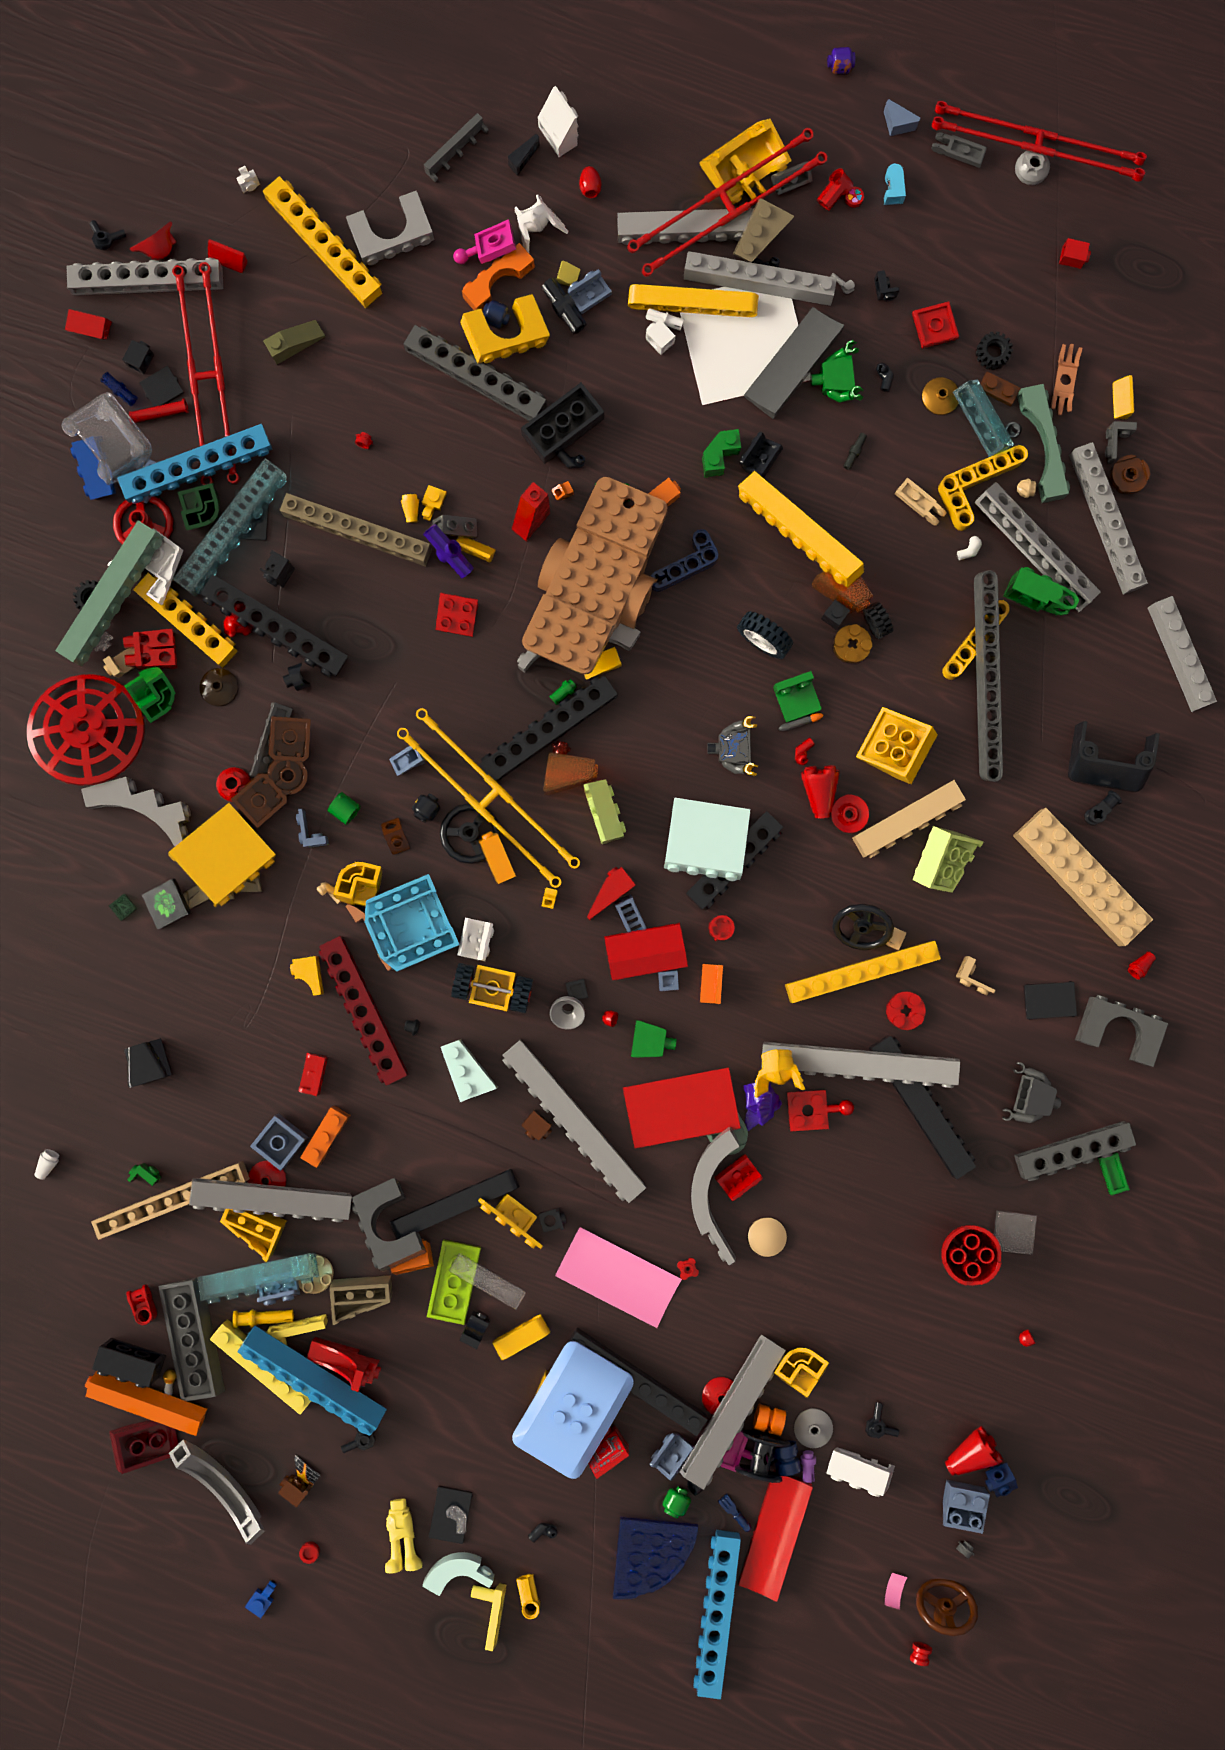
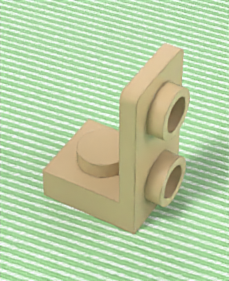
M965 956L956 975V978L961 979L959 983L968 987L971 985L978 987L977 991L984 995H988V993L994 994L995 989L968 977L969 974L972 975L975 971L976 964L974 963L976 959Z

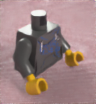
M748 716L745 720L734 722L724 728L718 736V743H707V753L719 754V763H722L724 768L734 774L757 775V773L751 772L753 767L758 766L751 763L750 729H747L757 727V724L751 725V720L756 718L754 716Z

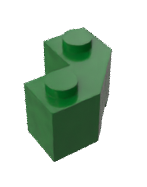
M739 429L720 431L703 452L704 477L723 475L725 469L723 457L740 454Z

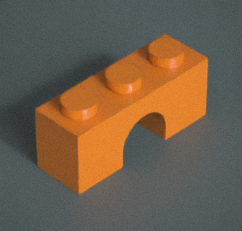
M335 1105L332 1106L300 1158L316 1168L319 1167L331 1149L333 1141L342 1131L351 1115Z

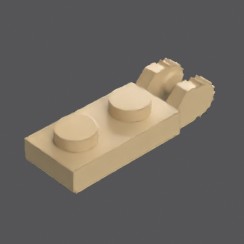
M909 478L895 492L896 496L934 526H937L939 520L929 512L931 508L942 517L947 514L936 503L935 499Z

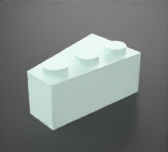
M461 1039L441 1046L460 1102L498 1088Z

